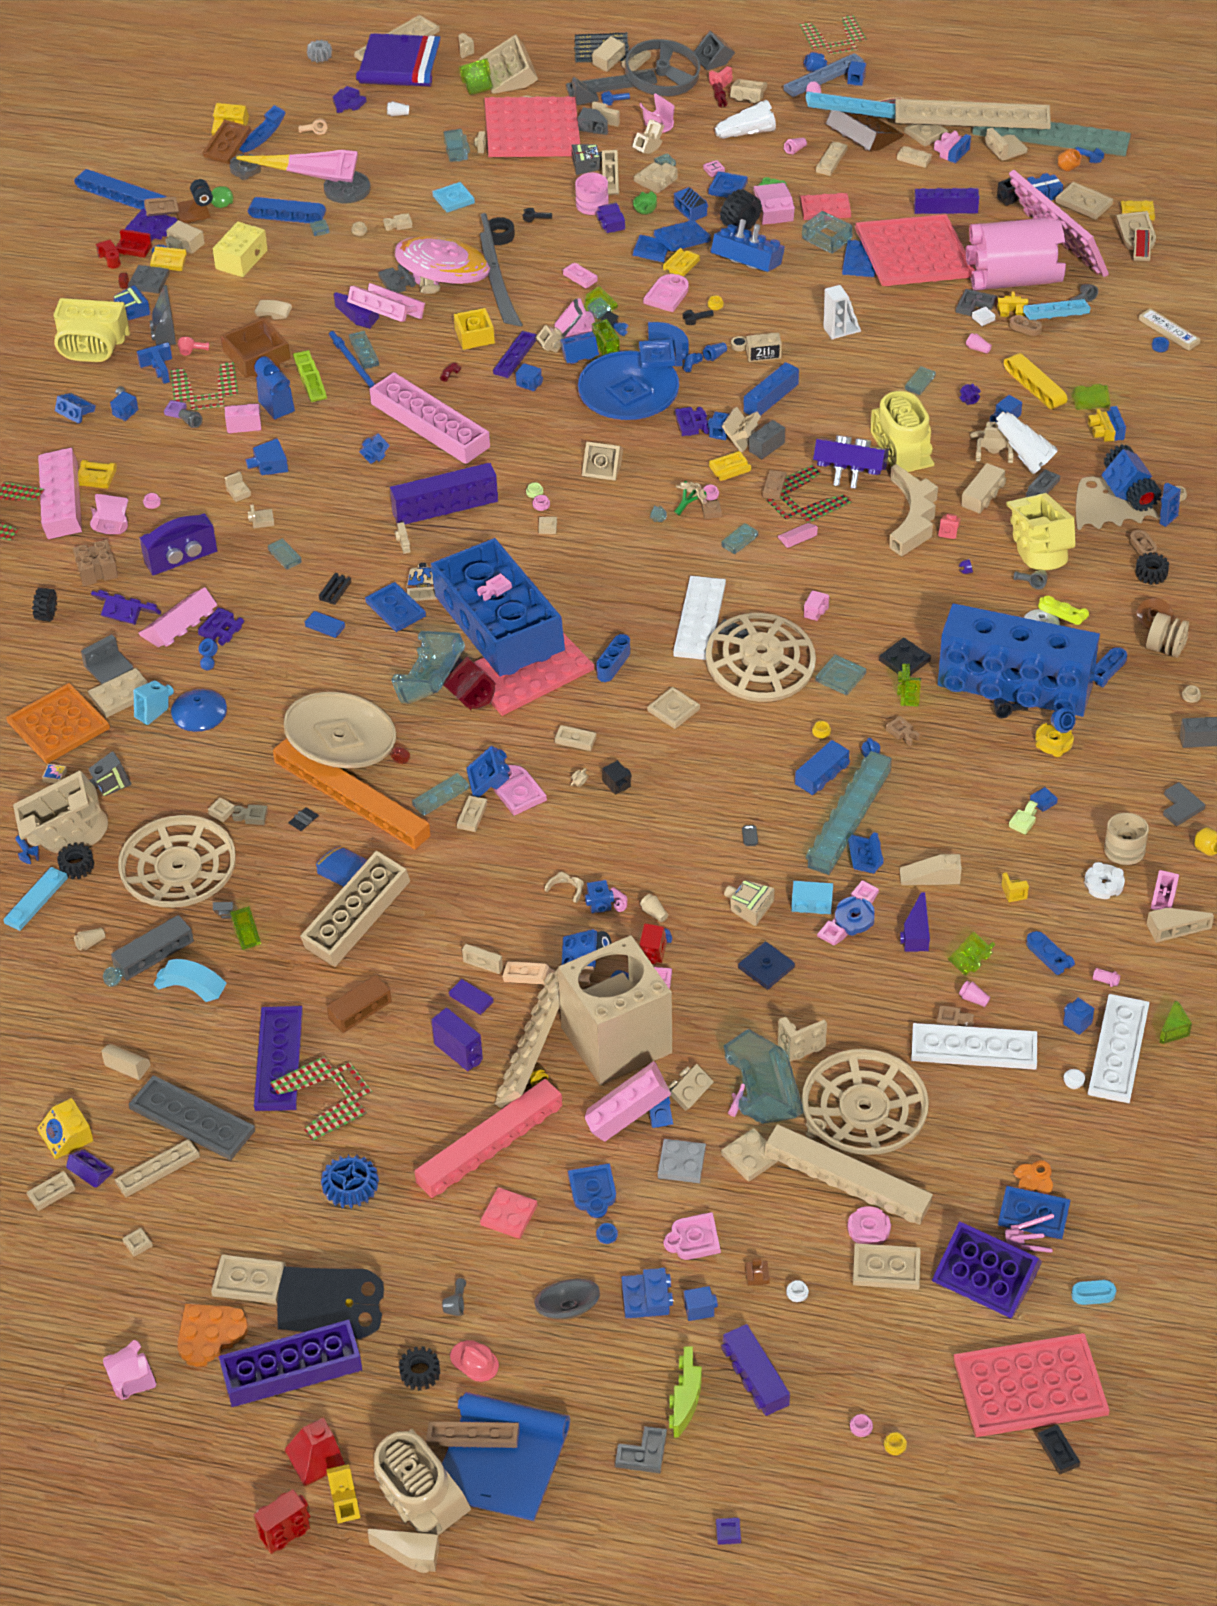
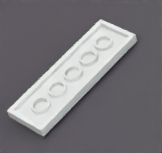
M690 576L673 651L674 657L706 660L707 643L711 634L717 628L726 579Z
M1112 994L1108 995L1088 1095L1130 1103L1149 1002Z
M913 1023L911 1061L1036 1069L1037 1031Z

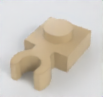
M409 213L396 215L394 219H383L386 231L393 228L397 230L412 228Z
M404 522L397 523L398 531H395L396 541H400L403 554L411 553Z

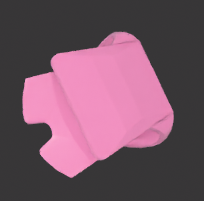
M655 93L656 110L654 112L648 111L641 102L640 106L643 109L645 125H648L650 119H654L665 125L662 131L664 133L673 128L674 105Z
M95 494L97 509L91 508L93 514L90 522L91 528L105 534H121L125 532L128 527V521L125 516L128 499Z
M133 1340L119 1352L107 1355L103 1359V1364L112 1383L113 1390L120 1400H125L132 1394L153 1389L157 1385L145 1354L140 1353L137 1355L141 1344L136 1340Z

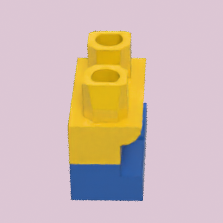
M1112 406L1110 411L1105 412L1097 409V414L1088 416V425L1093 427L1092 433L1094 438L1102 437L1104 442L1125 439L1126 425L1117 406Z

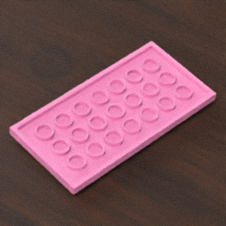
M1013 169L1009 173L1011 177L1010 182L1016 188L1015 193L1020 197L1019 202L1024 207L1023 211L1029 217L1032 215L1033 219L1055 218V220H1060L1065 242L1062 243L1067 250L1070 248L1076 258L1081 257L1082 262L1087 267L1090 265L1096 275L1107 276L1109 274L1093 236Z

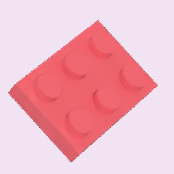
M847 193L800 196L804 220L851 217Z

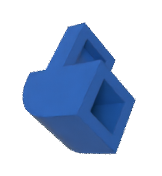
M669 1096L649 1110L652 1128L673 1124Z

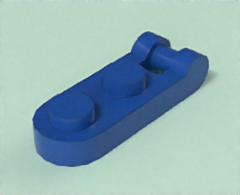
M1118 647L1112 648L1096 664L1093 681L1097 682L1098 686L1105 687L1108 680L1126 663V650Z
M1038 931L1028 934L1026 940L1028 949L1056 975L1062 974L1066 968L1070 969L1075 966L1074 959L1070 955L1067 956L1045 934Z

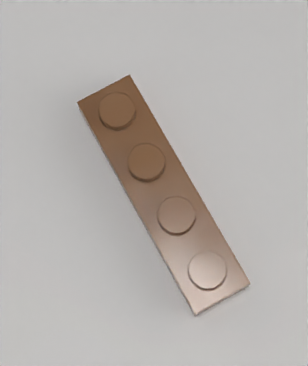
M429 1422L426 1443L428 1446L517 1448L520 1427L519 1423Z

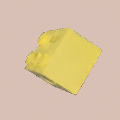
M237 222L213 247L216 269L244 277L268 250L265 230ZM255 249L260 250L257 256L255 255Z

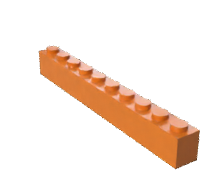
M287 738L273 749L276 764L416 850L431 836L430 825L425 819L416 816L411 810L403 808L396 801L390 800L383 793L377 792L367 783L364 784L354 775L343 771L342 768L324 765L307 758L297 751Z

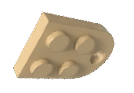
M1147 211L1116 215L1115 220L1123 243L1129 250L1133 251L1135 228L1151 229V249L1154 247L1156 234Z

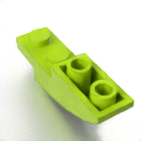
M684 1347V1355H679V1369H684L683 1375H679V1386H674V1395H670V1408L674 1409V1415H669V1429H674V1438H678L686 1429L699 1401L702 1366H693V1347Z

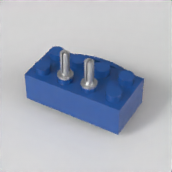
M744 219L740 220L738 230L737 226L728 225L727 228H722L721 231L714 234L711 253L729 258L735 263H743L750 268L766 272L771 271L782 263L785 246L780 245L779 240H765L766 236L759 234V224L754 225L753 235H751L752 232L750 230H744L746 223Z

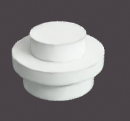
M1070 1069L1064 1074V1082L1069 1088L1078 1089L1084 1084L1085 1076L1080 1070Z
M793 1281L787 1287V1297L791 1301L802 1302L808 1297V1287L802 1281Z

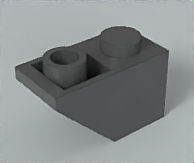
M583 107L578 116L579 131L608 135V120L597 109Z

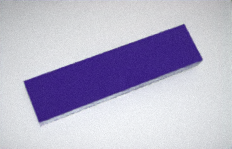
M522 330L493 369V374L509 378L537 341V334Z

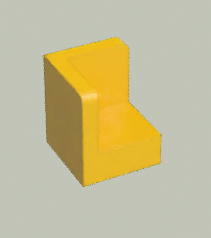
M1007 872L1002 874L1001 886L1008 903L1027 899L1029 890L1027 880L1021 881L1017 879L1010 881Z

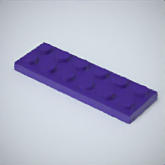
M302 1006L261 1008L254 1099L255 1111L297 1110L298 1090L277 1094L270 1085V1082L299 1069L303 1018Z

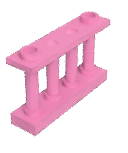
M369 283L368 290L357 286H350L347 300L349 303L401 322H405L407 314L422 319L425 306L424 302Z

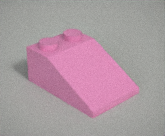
M785 183L754 186L755 197L759 198L762 204L760 214L762 225L793 221L795 208L792 196Z

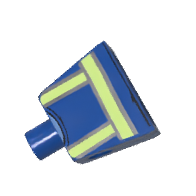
M135 285L113 297L114 302H124L127 320L150 315L149 303Z

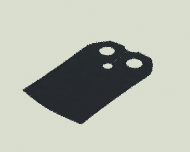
M284 1266L277 1300L278 1329L306 1332L349 1320L355 1339L365 1338L380 1328L382 1313L379 1310V1303L384 1298V1282L367 1269ZM365 1282L374 1284L375 1292L373 1295L365 1296L361 1292V1287ZM347 1299H352L353 1305L351 1307L345 1305ZM365 1312L372 1316V1323L367 1327L361 1326L358 1321L360 1314Z

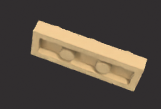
M832 142L817 165L816 173L831 176L846 153L847 145L840 142Z

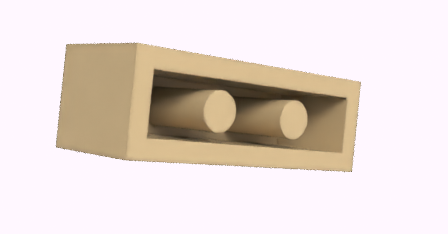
M986 463L962 493L961 506L981 513L984 508L989 506L990 500L996 497L998 490L1004 487L1006 483L1005 470Z

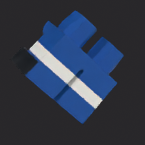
M1045 173L1037 179L1033 176L1027 178V181L1050 201L1055 200L1063 191V184L1055 175Z

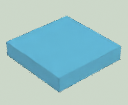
M461 182L433 191V197L446 213L475 203L474 197Z

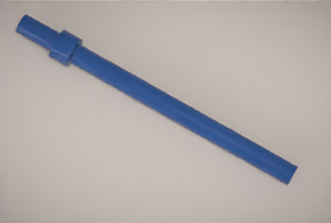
M331 331L329 336L336 348L342 351L370 388L376 385L345 346L343 339L338 337L334 331Z

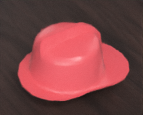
M466 1340L458 1343L451 1350L450 1359L452 1364L474 1381H489L498 1372V1359L489 1347L484 1344Z

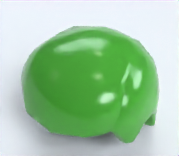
M219 186L212 190V205L217 208H224L229 204H233L234 197L229 188Z
M650 191L648 194L642 192L639 196L635 197L633 200L635 211L643 215L652 213L657 207L656 194L653 191Z

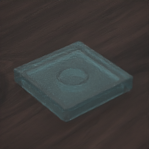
M834 655L817 674L815 681L848 695L866 674V668Z

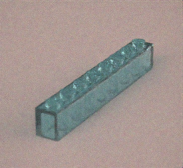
M870 751L867 758H863L860 770H856L852 783L849 782L846 787L845 795H841L837 808L832 810L830 820L824 823L821 835L816 836L813 848H809L806 855L808 868L830 875L849 843L848 839L855 833L891 772L892 758Z

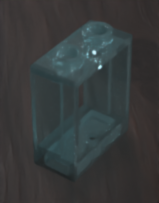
M821 211L803 225L802 239L830 253H834L847 243L848 240L852 239L853 225ZM826 227L837 232V234L831 237L821 232V230Z

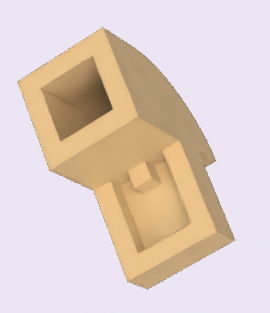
M650 119L645 133L637 132L632 147L642 153L651 154L659 148L663 141L660 137L665 125Z

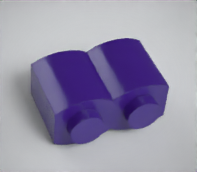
M617 203L598 206L596 216L597 220L600 221L602 230L605 229L606 233L625 230V219Z

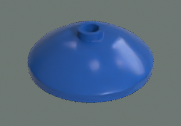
M194 689L182 694L175 700L171 708L174 723L178 727L192 732L206 731L216 727L223 721L227 713L225 699L219 693L208 689Z

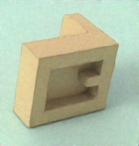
M240 472L225 477L226 490L235 502L251 496V491L243 482Z
M254 504L250 505L251 511H248L249 522H253V528L274 526L272 509L254 511Z

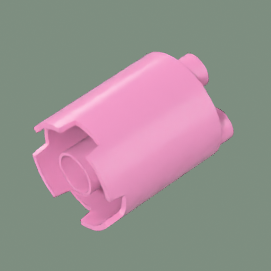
M1039 218L970 225L969 237L971 244L974 245L966 246V261L968 265H976V271H972L971 274L974 291L1044 285L1063 281L1066 264L1057 262V244L1065 242L1060 220H1055V218Z

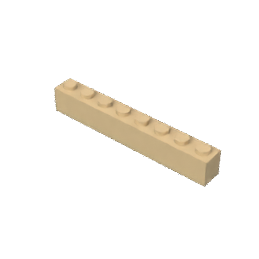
M778 1124L766 1142L765 1155H768L770 1159L780 1161L792 1169H797L812 1178L826 1182L831 1187H837L846 1191L851 1196H857L871 1205L879 1206L891 1214L901 1216L908 1222L920 1225L931 1205L933 1194Z

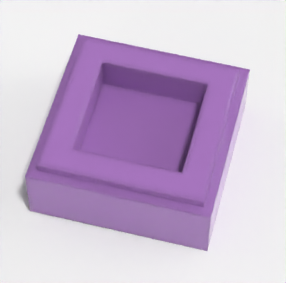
M171 400L165 408L164 414L179 418V411L181 409L186 410L187 408L186 403Z

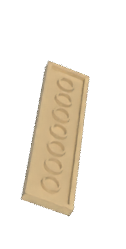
M558 969L554 973H549L545 978V987L540 991L537 997L539 1001L531 1011L532 1017L524 1027L525 1034L517 1044L519 1048L510 1060V1063H512L510 1069L503 1076L504 1083L496 1093L498 1097L495 1105L500 1108L523 1095L560 1007Z

